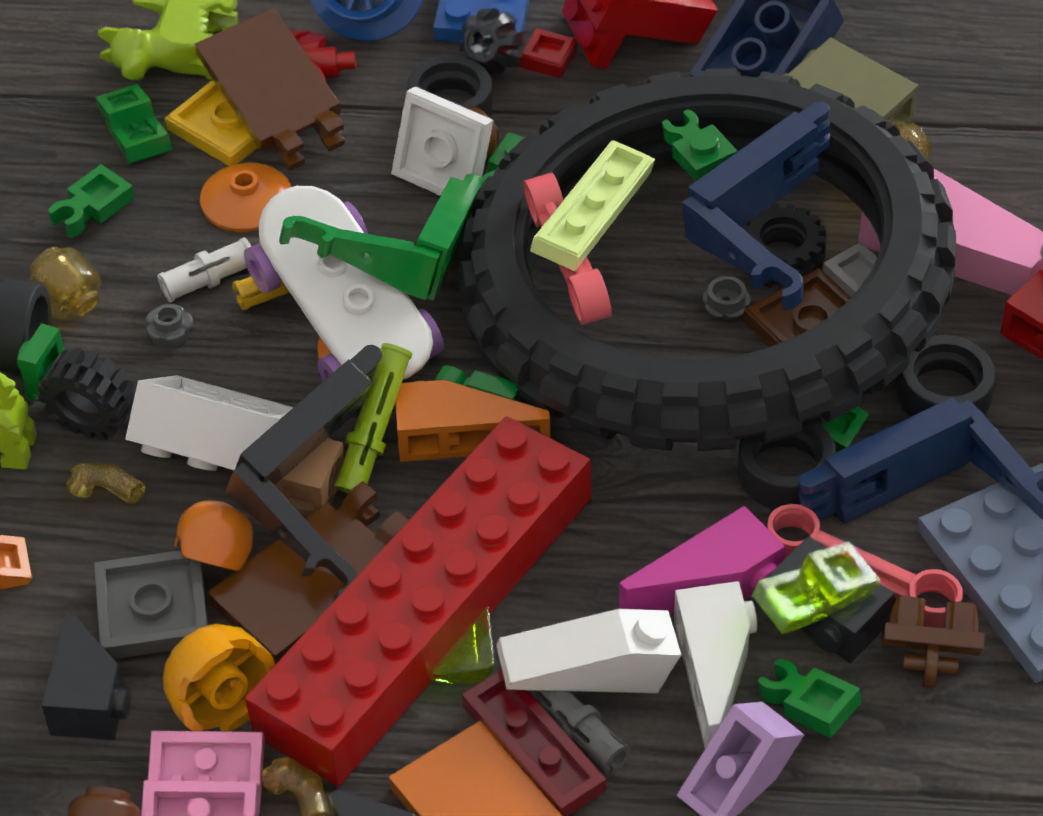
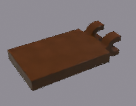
M274 7L195 43L196 55L260 151L274 146L288 171L305 164V158L300 153V150L304 149V143L297 134L311 127H314L328 152L345 145V139L339 132L344 129V123L338 116L341 114L340 102Z
M364 481L348 493L338 510L326 502L305 518L318 534L354 568L357 576L409 521L397 510L382 523L377 534H374L366 526L378 519L380 514L379 510L371 504L377 499V492ZM277 539L249 560L239 571H235L207 592L210 605L234 627L243 629L255 638L273 656L275 665L334 602V596L337 591L344 589L343 583L325 567L316 568L312 576H301L306 561L280 539Z

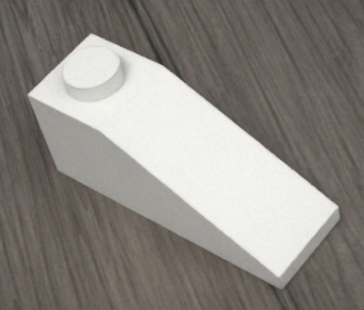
M739 581L675 590L674 624L705 749L732 707L748 655L749 634L757 632L754 604L752 601L744 602Z
M616 609L501 637L496 644L506 688L512 690L658 693L681 656L669 612L662 610Z

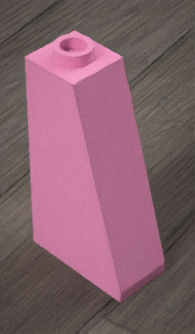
M934 169V179H938L945 187L953 210V225L956 231L955 277L1014 295L1040 269L1043 270V259L1040 255L1043 245V231ZM862 211L858 243L861 242L867 248L880 251L881 245L871 222Z

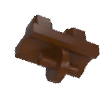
M897 596L891 612L890 622L885 623L882 630L881 646L925 650L924 655L904 653L903 669L923 671V687H935L937 672L958 673L959 658L938 656L939 652L979 656L980 650L984 649L985 633L978 632L979 623L976 604L957 601L947 602L945 606L944 628L923 626L925 599Z

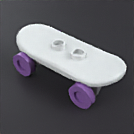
M294 186L283 189L269 200L262 210L258 224L260 243L244 250L245 263L255 284L264 293L279 288L282 280L322 341L330 350V354L318 360V370L322 381L327 379L348 359L353 358L367 345H376L381 348L383 343H389L412 352L413 354L408 362L403 380L420 371L430 358L444 351L443 338L436 322L426 310H418L406 293L331 254L325 258H320L317 254L319 246L317 244L300 238H290L289 244L281 245L279 243L283 221L289 216H303L339 229L368 234L361 215L350 202L343 203L330 192L314 186Z

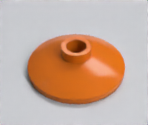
M259 163L231 165L216 172L206 181L200 194L201 209L204 216L213 225L223 230L237 233L259 231L258 224L264 207L273 196L283 189L291 188V184L283 173L268 165Z

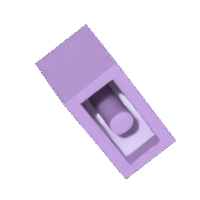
M764 702L733 704L677 796L701 816H737L777 779L804 734Z

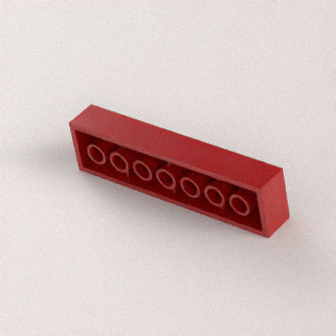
M505 416L245 697L252 732H263L265 743L339 787L592 499L590 459Z

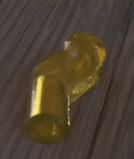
M80 462L70 469L72 475L66 481L67 490L78 497H90L96 485L106 488L130 505L137 503L145 492V484L114 464Z
M291 757L276 758L272 761L271 766L263 770L262 783L269 792L273 791L276 795H280L286 790L295 794L298 798L302 816H331L322 780L316 773Z

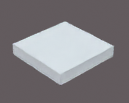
M414 87L407 90L391 174L440 196L450 177L462 181L467 174H476L482 177L494 120L420 88Z

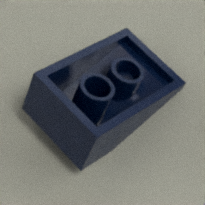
M736 0L689 74L691 77L705 76V69H737L741 76L759 78L762 71L781 75L784 73L789 74L803 61L809 51L816 50L830 37L834 38L844 19L834 0Z

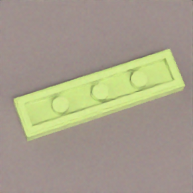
M611 141L534 236L530 251L576 271L650 175L655 159L621 143Z

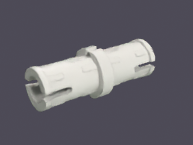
M243 237L239 241L209 254L205 250L195 254V260L165 273H159L157 275L158 282L166 299L172 302L176 298L206 285L209 289L220 285V279L247 268L244 250L251 247L249 241Z

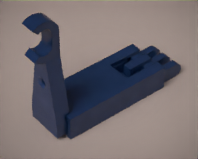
M822 101L812 103L800 113L793 112L688 187L689 198L682 202L685 238L703 250L751 274L752 289H761L769 281H777L785 286L786 289H782L783 310L792 309L802 301V275L773 255L741 227L819 171V160L815 157L830 146L829 105Z
M951 397L825 458L824 464L800 475L799 504L812 510L819 520L834 513L845 524L972 462L1018 496L1043 520V471L1035 473L972 402L966 400L959 404Z

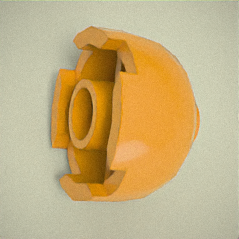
M221 624L200 627L185 636L177 644L165 663L163 686L168 703L175 715L191 731H203L219 727L222 732H231L250 720L245 697L275 666L274 659L255 638L241 628Z

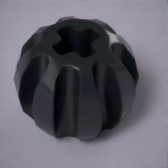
M496 8L481 9L477 12V16L471 15L462 25L461 29L465 37L458 39L459 52L465 51L467 59L474 60L483 66L489 75L502 74L506 67L512 68L522 56L518 46L525 44L524 31H516L515 25L518 20L510 13L503 12L500 14Z

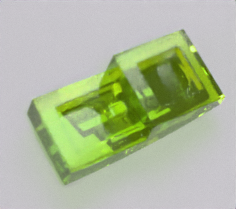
M850 542L808 553L800 569L758 581L752 596L779 631L785 634L814 623L846 607L876 588L880 579Z

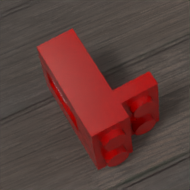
M565 0L562 9L565 19L592 67L606 69L626 34L698 45L718 11L712 0Z

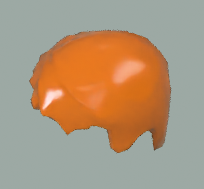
M207 500L194 503L179 518L175 547L177 548L180 541L183 557L239 571L245 564L252 549V524L244 513L225 502Z

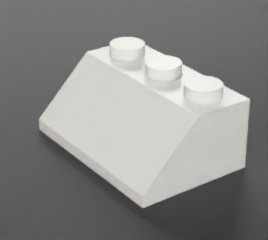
M178 375L138 380L125 440L142 444L141 451L152 456L170 458L172 453L188 457L187 464L198 469L216 471L217 467L221 466L235 470L240 454L293 407Z

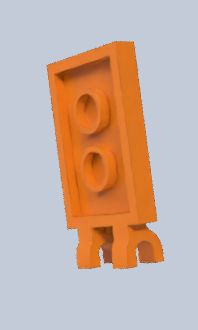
M478 721L389 776L390 789L406 809L414 813L415 816H562L481 721Z

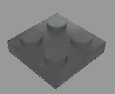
M182 550L94 562L100 644L113 659L172 651L185 636L200 627L208 626L202 562L183 557Z

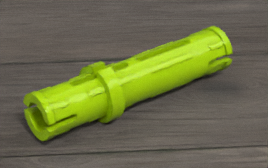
M389 343L381 345L382 358L375 373L372 375L371 381L373 383L367 391L354 431L348 432L345 439L348 449L338 479L334 484V488L342 492L349 493L362 481L368 484L377 455H383L386 444L382 440L396 403L408 362L413 354L400 346Z

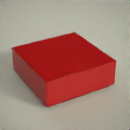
M536 28L522 52L520 68L562 78L577 52V39Z

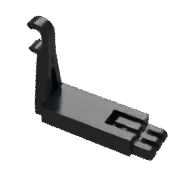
M367 345L353 358L348 359L240 454L225 491L240 507L306 561L301 576H312L316 568L325 567L343 583L344 589L337 591L334 601L357 577L356 571L318 534L275 485L360 410L363 404L362 401L366 398L367 391L373 383L371 381L372 375L375 373L382 358V351L376 345Z

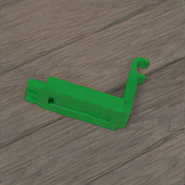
M467 174L463 181L450 177L418 237L416 246L414 245L415 242L339 229L303 216H289L284 219L279 243L281 245L289 244L290 238H300L319 245L317 254L320 258H325L331 254L408 295L423 300H434L457 254L461 230L466 219L472 217L471 210L474 199L480 191L484 180L476 174Z

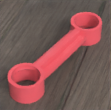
M552 172L523 181L526 202L536 227L542 228L563 202L559 184ZM588 258L584 259L576 271L558 264L567 283L570 300L580 325L611 317V304L604 280L597 268L592 269Z
M798 504L782 505L776 508L768 518L767 529L785 546L784 559L804 540L788 541L777 535L776 531L785 527H797L807 532L810 537L841 558H847L853 566L894 592L895 599L897 596L917 597L925 592H936L947 597L950 602L962 601V586L952 574L943 570L929 569L915 575L820 531V522L817 515L807 507ZM925 605L923 626L944 628L945 607L931 608Z

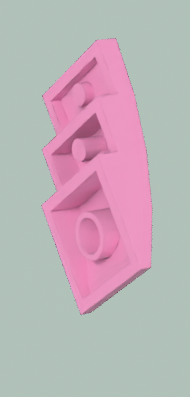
M152 731L148 780H144L141 816H260L265 746L263 732Z

